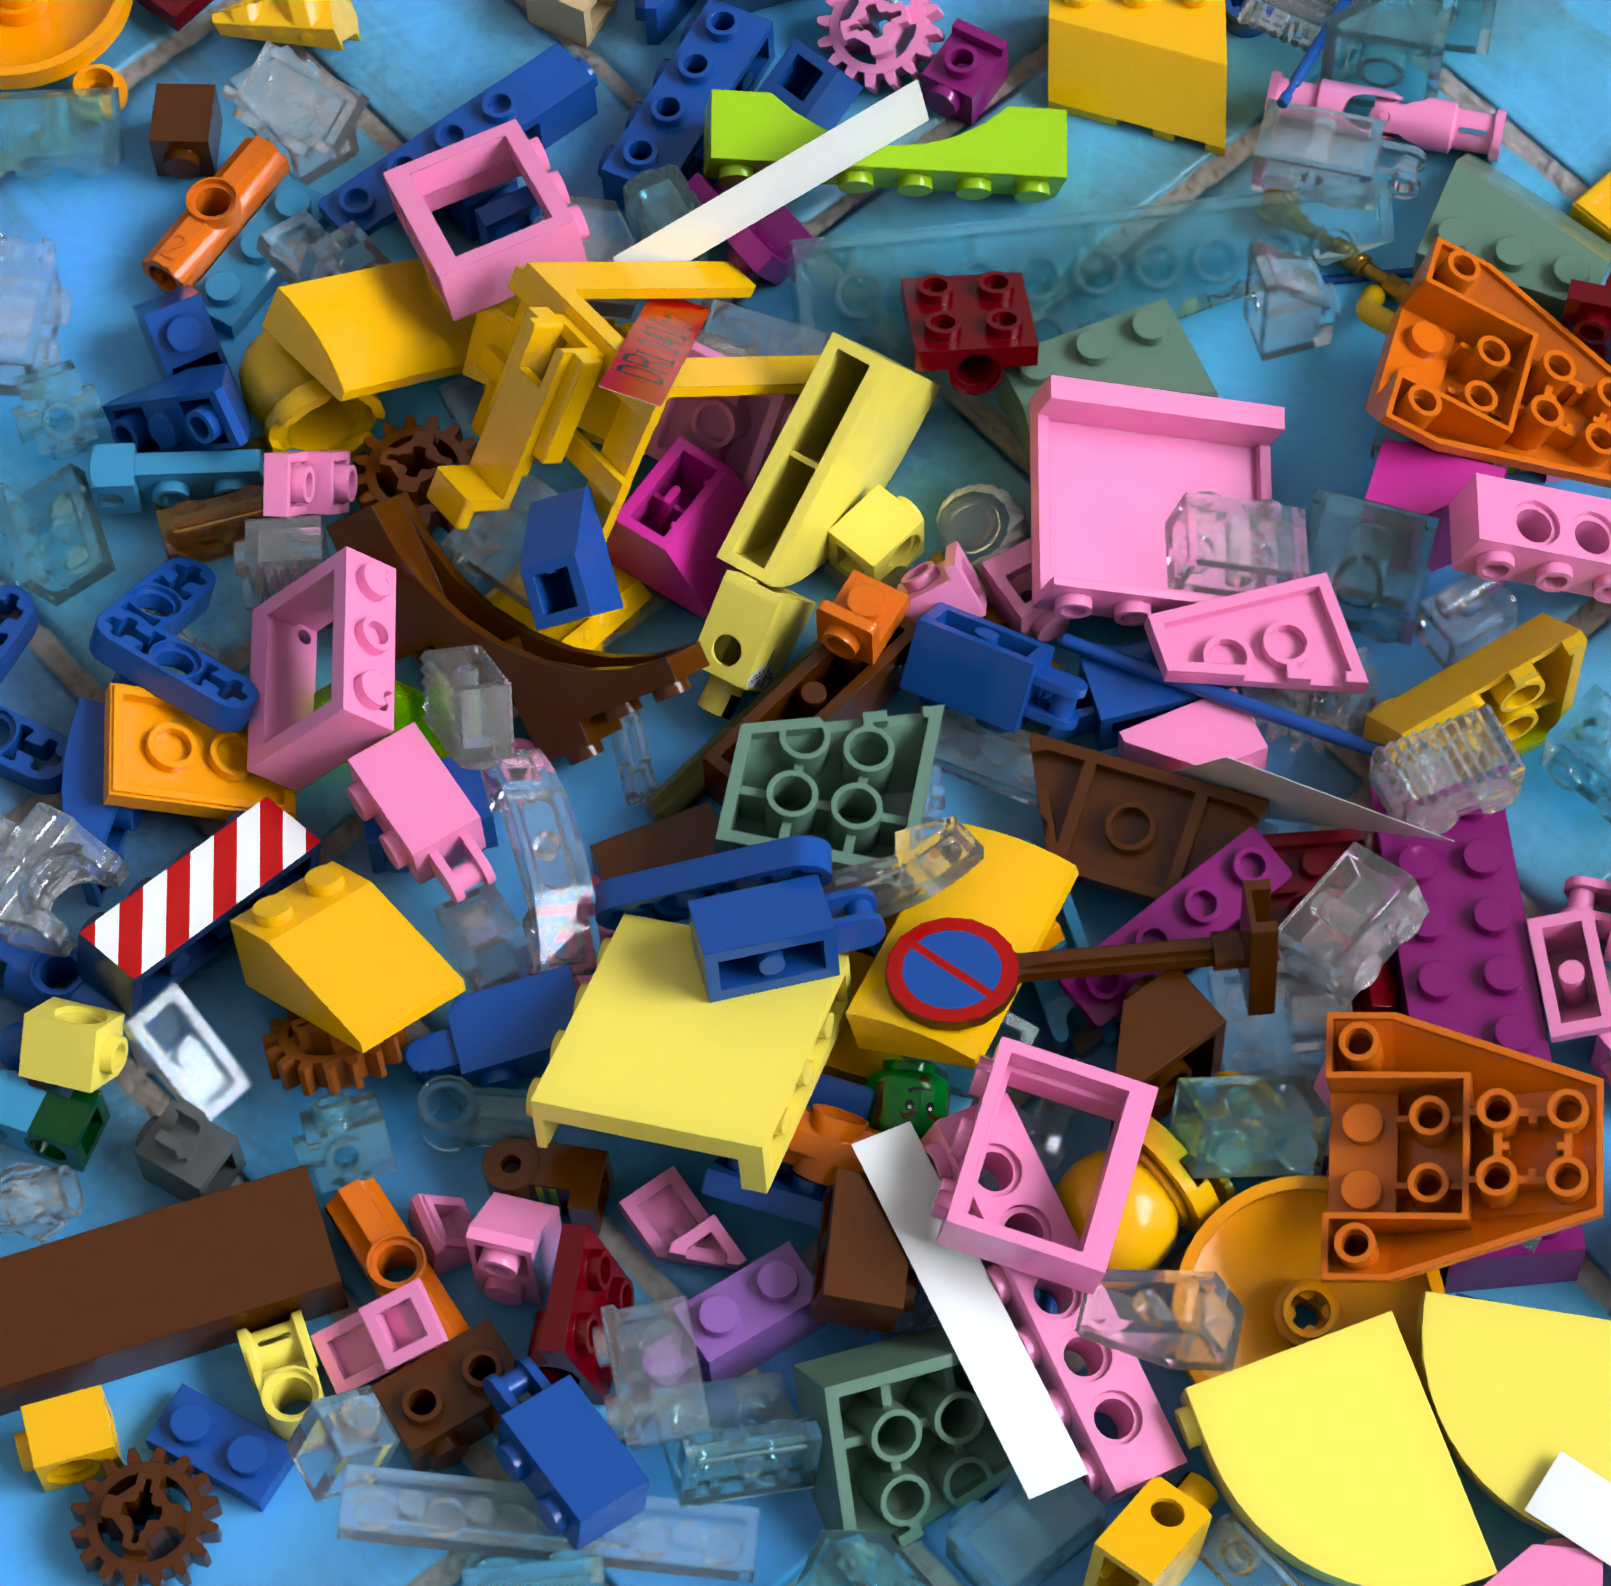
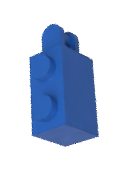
M940 602L917 621L899 688L917 694L919 701L927 706L945 704L944 710L954 709L975 718V722L986 730L998 733H1015L1031 719L1059 730L1068 731L1076 729L1079 716L1074 711L1078 699L1086 696L1088 684L1077 676L1050 666L1056 647ZM1043 689L1053 693L1051 701L1041 697Z
M1149 640L1124 646L1118 644L1104 645L1107 648L1158 665ZM1080 656L1078 677L1088 684L1086 696L1078 699L1076 704L1084 705V708L1074 711L1079 716L1077 727L1074 730L1067 731L1044 725L1047 737L1057 740H1065L1093 733L1099 751L1118 747L1119 731L1203 698L1092 658ZM1043 689L1041 697L1051 701L1053 693Z
M818 873L687 901L693 950L709 1003L840 975L839 953L874 946L886 934L883 918L875 913L878 903L872 890L866 887H854L824 894Z
M524 1354L514 1360V1369L499 1377L492 1373L483 1378L484 1391L493 1407L501 1416L498 1446L495 1448L499 1463L512 1481L518 1483L523 1480L536 1498L535 1507L540 1519L553 1535L558 1536L562 1533L577 1552L645 1510L650 1479L570 1374L551 1385L535 1362ZM528 1392L531 1398L520 1404L517 1398Z

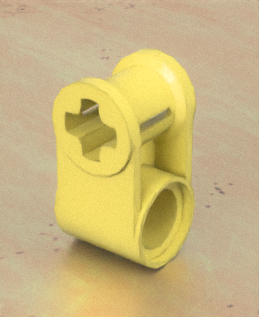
M301 1309L291 1312L290 1320L252 1333L246 1328L236 1330L253 1387L258 1390L272 1433L292 1443L297 1449L310 1448L319 1443L328 1432L331 1423L330 1411L316 1370L319 1365ZM305 1400L311 1402L307 1409L299 1414L287 1415L281 1413L286 1405L293 1401Z

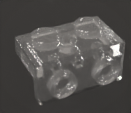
M266 41L239 91L225 84L220 93L222 97L237 105L231 116L262 134L268 124L284 132L279 140L280 144L308 160L311 159L316 150L335 161L370 100L357 90L269 41Z
M680 1296L617 1309L614 1304L600 1307L603 1325L592 1327V1335L600 1368L611 1366L616 1393L605 1395L606 1412L612 1431L616 1435L624 1434L625 1442L632 1451L714 1434L687 1297Z

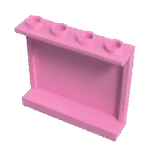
M1050 375L1029 400L1032 608L1054 610L1055 615L1066 619H1079L1095 615L1114 618L1117 624L1123 626H1140L1145 624L1149 614L1275 585L1270 445L1285 431V407Z

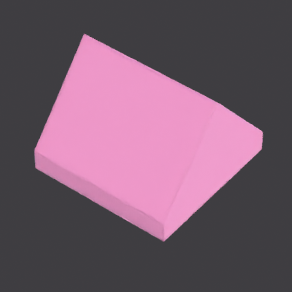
M417 1193L411 1198L408 1225L413 1237L423 1245L428 1263L438 1277L471 1263L465 1236L473 1219L464 1199Z

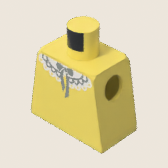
M727 570L697 641L700 642L710 664L703 668V670L711 673L697 705L712 714L731 720L745 690L762 692L780 675L817 603L786 587H771L746 573Z

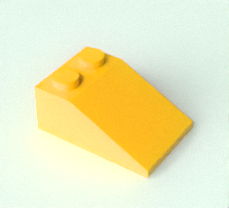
M334 861L311 869L302 879L274 895L261 898L252 908L230 920L246 985L361 1053H365L466 991L464 979L371 881Z

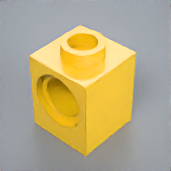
M101 1384L20 1406L25 1431L14 1433L21 1467L24 1473L36 1472L45 1493L82 1483L85 1478L97 1479L106 1476L102 1462L107 1458L114 1462L118 1468L124 1467L112 1410Z

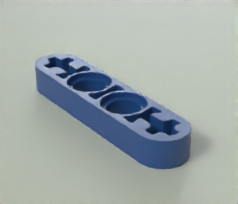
M807 835L790 836L612 877L596 885L595 921L605 929L614 931L624 913L676 922L689 919L687 905L689 900L817 873L823 888L832 880V847L828 841L819 837Z

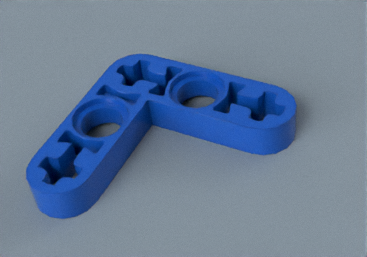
M187 557L171 558L162 563L99 614L90 638L89 650L93 657L103 665L207 726L225 732L240 731L247 727L258 699V692L254 684L241 674L175 637L206 611L216 584V576L208 566L200 561ZM142 609L154 610L165 617L149 614ZM161 666L176 668L183 671L185 675L172 673Z
M13 585L0 586V613L10 615L14 609H17L20 616L17 620L7 618L0 625V684L29 644L38 628V616L30 595L21 587ZM0 705V726L7 728L11 733L8 741L0 747V776L35 793L49 795L61 792L63 762L68 739L59 732ZM25 742L30 755L23 752ZM53 754H56L59 762L56 767L46 764L41 771L37 770L32 756L47 761Z

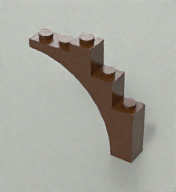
M407 491L373 504L326 526L337 552L348 546L396 569L395 661L411 655L415 666L438 656L464 714L488 705L493 716L516 706L541 764L566 755L571 766L605 751L601 739L623 728L619 720L620 718L643 708L639 697L652 692L656 703L678 695L692 688L687 676L710 665L700 642L661 653L616 655L573 647L530 629L493 605L458 572L429 534Z

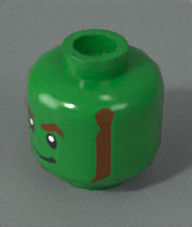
M884 1060L882 1070L870 1073L866 1077L864 1086L871 1087L875 1092L868 1118L869 1127L883 1132L911 1121L921 1140L937 1120L948 1116L950 1084L946 1079L935 1074V1064L912 1060Z

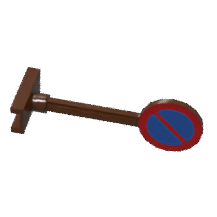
M1270 879L1243 881L1240 929L1210 932V937L1017 953L1013 950L1012 945L995 928L973 919L945 917L924 922L902 935L888 954L885 972L886 986L893 1004L908 1019L931 1029L960 1031L984 1025L1002 1013L1016 994L1018 984L1022 982L1212 966L1213 971L1238 969L1248 1016L1275 1014L1279 930L1277 921H1270Z

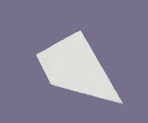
M1230 757L1220 758L1172 772L1269 800L1270 810L1267 816L1269 819L1455 842L1454 840Z

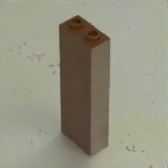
M306 1164L1 1257L0 1416L21 1410L20 1406L102 1385L237 1343L239 1340L236 1330L246 1328L252 1333L290 1320L291 1312L300 1309L304 1321H308L349 1308Z

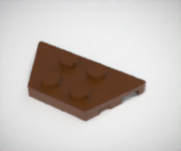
M1032 732L1029 739L1046 850L1076 865L1079 875L1075 882L1152 904L1250 827L1257 828L1267 818L1270 810L1269 800Z

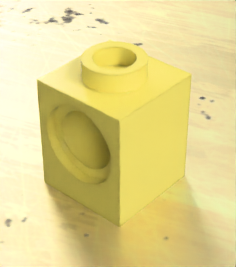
M878 484L828 530L829 564L847 578H849L853 570H856L878 581H881L895 567L905 566L908 568L925 552L924 519L921 512L906 497H895Z
M58 997L46 1000L24 1013L18 1076L92 1093L117 1077L126 1063L128 1040L123 1036L125 1013Z

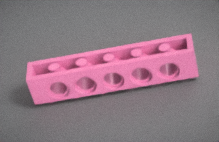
M1475 473L1449 504L1452 570L1476 574L1484 580H1507L1533 585L1545 592L1564 591L1594 597L1602 603H1611L1610 499Z
M1006 1092L1003 1096L982 1166L983 1169L988 1170L995 1176L999 1185V1191L987 1190L977 1182L968 1214L1077 1250L1080 1240ZM978 1104L937 1120L920 1140L940 1181L943 1177L955 1180L961 1159L949 1155L961 1116L973 1119ZM980 1258L1089 1473L1074 1481L1084 1494H1090L1096 1509L1141 1490L1152 1477L1168 1478L1188 1462L1101 1283L1094 1294L1090 1295ZM1034 1289L1044 1290L1052 1295L1058 1306V1314H1049L1037 1305L1034 1299ZM1065 1350L1073 1351L1084 1359L1088 1369V1376L1076 1375L1067 1367L1064 1361ZM1094 1412L1106 1414L1114 1421L1118 1430L1117 1439L1107 1438L1099 1432L1094 1422Z

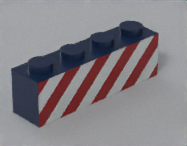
M265 797L247 811H237L228 818L221 830L200 845L195 843L188 846L169 868L155 878L147 877L141 880L131 890L126 899L106 913L98 912L85 922L78 934L76 973L120 1011L125 1013L127 1017L132 1019L235 942L230 920L252 908L261 898L278 893L305 877L306 873L311 869L319 866L322 841L268 797Z

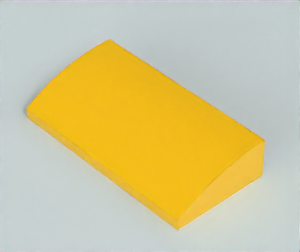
M419 258L277 287L261 327L341 402L462 373L476 313L453 322Z
M950 821L845 1013L858 1048L975 1069L980 1055L985 1056L1022 983L1018 984L1016 994L1006 1009L984 1025L960 1031L931 1029L908 1019L893 1004L885 982L888 954L899 938L921 923L945 917L973 919L995 928L1012 945L1013 950L1017 953L1039 952L1079 875L1076 865L1054 853L1016 837L973 825Z

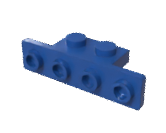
M501 79L318 201L319 211L351 245H356L383 226L387 227L398 219L382 174L383 172L515 118L522 130L526 132L540 122L539 110L508 79Z

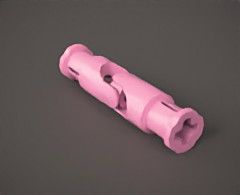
M1272 71L1265 103L1264 123L1273 124L1276 119L1310 124L1315 132L1373 142L1394 141L1396 137L1392 136L1398 134L1420 150L1448 154L1453 149L1487 155L1488 162H1498L1507 110L1498 109L1495 114L1459 108L1457 101L1434 97L1402 104L1399 100H1403L1404 97L1394 91L1324 78L1319 84L1302 81L1301 85L1293 92L1292 99L1287 108L1282 109L1278 107L1276 101L1281 93L1287 89L1290 79L1284 78L1282 71ZM1362 94L1380 96L1376 97L1374 107L1369 114L1370 132L1359 131L1350 125L1346 119L1345 108L1354 96ZM1459 127L1485 131L1487 136L1460 132Z

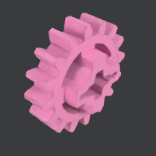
M825 0L833 9L832 14L819 16L816 22L823 30L829 32V35L817 41L818 47L825 54H832L828 61L842 72L845 71L844 73L860 84L864 79L865 87L872 94H878L882 81H887L894 91L901 89V77L907 73L913 79L920 81L921 71L917 65L922 60L930 63L935 56L929 49L930 43L945 40V34L941 29L932 25V23L945 17L943 10L938 4H929L932 0H908L911 4L907 6L904 2L893 5L888 0ZM887 20L888 23L882 26L883 35L875 38L873 35L879 32V22ZM856 52L858 55L870 53L875 58L876 64L861 62L852 57L850 53Z

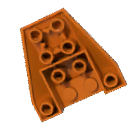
M1438 236L1428 250L1390 322L1364 410L1383 425L1434 451L1611 488V366L1495 266Z
M1327 1012L1325 1079L1330 1090L1328 1212H1322L1320 1280L1322 1283L1392 1284L1604 1218L1603 1078L1397 1012Z

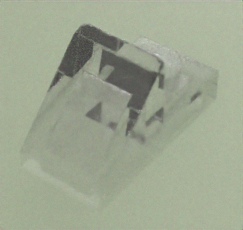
M176 982L169 983L122 1023L139 1069L146 1074H158L179 1103L182 1099H185L205 1111L209 1121H212L254 1084Z

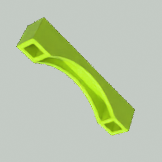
M711 89L704 109L703 176L705 178L719 179V183L722 185L734 187L829 130L794 112L770 92ZM1008 106L986 123L954 137L925 144L886 145L822 184L838 185V189L846 193H866L873 190L874 187L897 188V193L910 197L929 195L935 190L956 192L957 197L967 200L985 199L990 197L991 194L1014 195L1017 201L1024 203L1044 202L1050 199V197H1056L1067 179V110Z

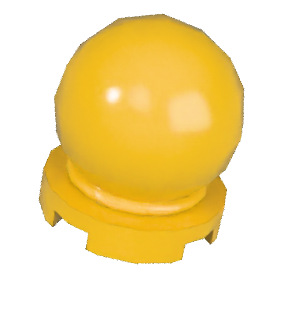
M264 329L248 345L238 372L242 397L249 412L264 427L262 436L270 452H282L292 448L305 451L349 450L350 461H352L354 456L360 455L365 451L363 440L367 436L373 437L371 429L378 418L385 419L386 413L377 393L340 402Z
M1152 1117L1149 1120L1107 1270L1101 1282H1128L1154 1270L1175 1247L1180 1226L1196 1234L1204 1222L1221 1206L1214 1188L1208 1179L1198 1187L1196 1186L1190 1175L1179 1163V1160L1188 1154L1187 1150L1163 1125ZM1097 1150L1073 1163L1053 1186L1079 1240L1081 1239L1106 1150Z

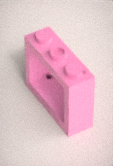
M516 118L382 173L397 218L453 322L515 297L516 295L508 288V284L516 265H526L527 262H588L582 241L591 238L583 213L577 204L567 207V205L571 204L561 175L557 170L550 173L547 172L551 170L541 141L537 136L528 140ZM522 175L544 213L546 220L455 256L431 212Z
M346 546L252 609L250 681L257 689L258 699L248 722L247 771L298 792L346 762L347 759L394 731L395 568ZM333 622L331 701L315 710L317 632Z
M1002 1036L992 1058L980 1055L970 1083L968 1094L979 1097L973 1119L961 1116L949 1155L961 1160L955 1180L943 1177L936 1194L930 1217L942 1220L935 1244L1093 1295L1107 1270L1159 1088ZM1007 1086L1115 1121L1077 1250L968 1214Z

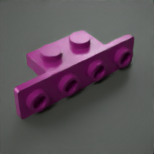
M1250 827L1098 946L1210 937V932L1232 930L1240 921L1243 881L1270 879L1272 894L1288 882L1292 877V871L1259 831L1254 827ZM1166 970L1057 979V984L1090 1025L1095 1029H1100L1122 1012L1124 997L1138 980L1148 974H1155L1158 977Z

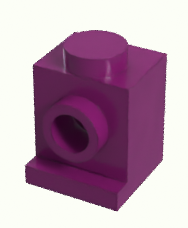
M957 18L952 25L951 35L921 74V91L925 104L940 116L946 118L953 117L969 126H973L1008 78V41Z

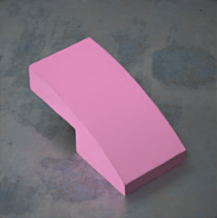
M416 1279L358 1308V1312L310 1335L338 1397L348 1395L449 1341L421 1279Z

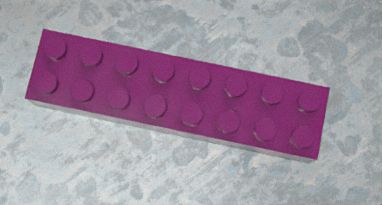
M1499 773L1370 785L1367 809L1455 841L1376 832L1391 952L1388 955L1390 973L1395 975L1398 982L1396 1012L1552 1062ZM1582 1224L1440 1268L1445 1293L1577 1281L1586 1251Z

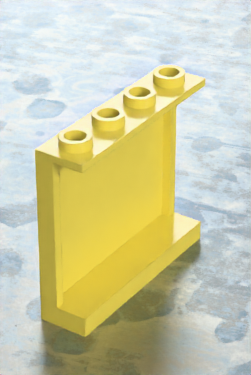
M624 913L612 938L606 937L601 943L597 956V968L589 984H581L577 991L573 1016L566 1030H559L554 1036L550 1050V1062L541 1078L535 1077L529 1086L526 1097V1114L528 1117L533 1118L537 1147L547 1149L558 1125L564 1124L738 1160L741 1189L768 1194L847 1017L845 1013L853 1000L849 956L838 954L840 975L709 1003L693 950L690 926Z

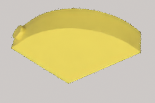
M832 332L716 557L771 587L781 588L790 586L813 573L829 559L828 530L878 484L885 489L904 458L942 385L887 356Z
M1425 1291L1420 1296L1417 1318L1416 1344L1418 1369L1422 1387L1448 1450L1472 1482L1499 1507L1519 1521L1544 1534L1555 1538H1566L1524 1509L1560 1451L1611 1483V1320Z
M1392 1310L1189 1386L1179 1396L1183 1407L1174 1410V1414L1188 1449L1199 1446L1217 1488L1245 1527L1269 1550L1297 1569L1335 1586H1470L1498 1574Z

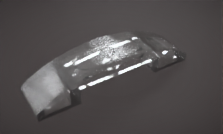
M540 748L479 751L476 760L490 811H502L529 909L521 923L535 974L569 964L576 976L593 975L597 968V956L600 948L599 925L595 921L594 890L581 833L560 778Z
M955 816L896 831L895 855L832 871V880L823 887V891L825 894L854 887L869 888L874 892L878 903L875 913L879 914L882 918H886L929 899L960 879L984 859V847Z

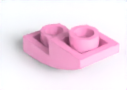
M349 450L264 453L263 516L291 517L304 514L334 515L349 512V502L354 501L358 488L357 469L355 465L350 464Z

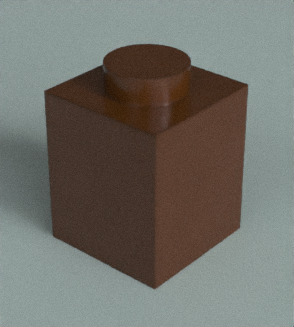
M156 84L149 143L157 176L190 179L193 177H213L216 174L223 118L215 84Z

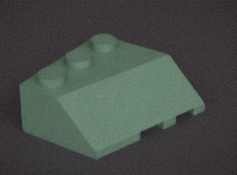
M1468 152L1456 160L1416 251L1412 280L1432 243L1439 236L1491 263L1562 324L1571 279L1605 286L1606 280L1611 273V244L1474 153Z
M1166 297L1039 342L1038 366L1004 367L1002 379L997 385V400L1029 462V400L1050 375L1218 398L1214 385Z
M945 704L923 706L921 713L887 716V710L862 712V718L823 722L818 716L741 724L715 836L714 854L790 836L807 835L819 837L828 841L832 847V880L823 887L824 894L854 887H866L874 892L878 905L902 910L907 900Z
M942 1325L793 1365L811 1495L844 1575L850 1582L855 1581L870 1571L869 1563L897 1544L901 1548H905L924 1535L923 1527L955 1506L963 1510L1016 1475Z

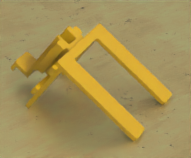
M728 261L527 262L526 265H516L508 288L521 302L503 347L500 350L495 344H484L476 364L490 378L471 424L473 432L480 438L469 465L437 467L427 492V498L457 530H466L474 512L509 510L521 478L528 475L535 457L542 464L562 463L565 456L588 479L586 486L591 487L605 542H607L653 431L664 410L665 403L669 398L801 394L821 355L686 358L661 407L612 391L621 400V403L602 449L599 451L576 427L597 377L602 381L625 339L584 299L751 298L756 285L735 267L733 263Z

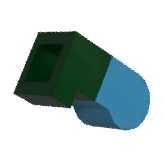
M0 1070V1143L83 1172L110 1118L102 1092L95 1090L92 1093L74 1090L69 1099L30 1086L28 1081L24 1077L18 1076L16 1071Z

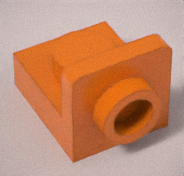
M853 570L833 603L823 599L816 609L817 640L822 642L829 651L841 658H857L874 666L910 609V595Z

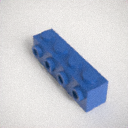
M708 0L698 17L691 16L681 34L680 46L673 57L662 60L655 73L653 88L644 102L639 100L633 105L626 121L625 132L616 145H608L601 156L598 176L602 178L604 203L606 205L663 228L673 221L687 198L680 189L696 173H699L703 167L704 109L711 89L752 92L755 90L775 58L773 21L720 0Z

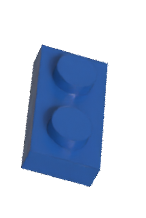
M183 1383L145 1438L148 1448L152 1451H155L157 1447H164L168 1459L173 1463L183 1455L188 1456L195 1469L193 1474L197 1475L206 1472L211 1484L261 1512L264 1511L300 1456L297 1447Z

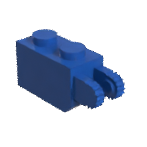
M568 964L456 997L446 1013L449 1028L425 1034V1038L418 1036L417 1040H411L412 1043L406 1046L408 1049L404 1052L406 1056L404 1061L408 1065L409 1070L415 1074L417 1081H420L423 1086L428 1085L430 1088L432 1086L439 1088L441 1083L449 1085L466 1080L473 1092L483 1089L484 1093L495 1094L511 1090L521 1084L522 1077L546 1070L550 1062V1050L554 1036L559 1030H566L573 1016L574 1001L577 991L581 986L580 982Z

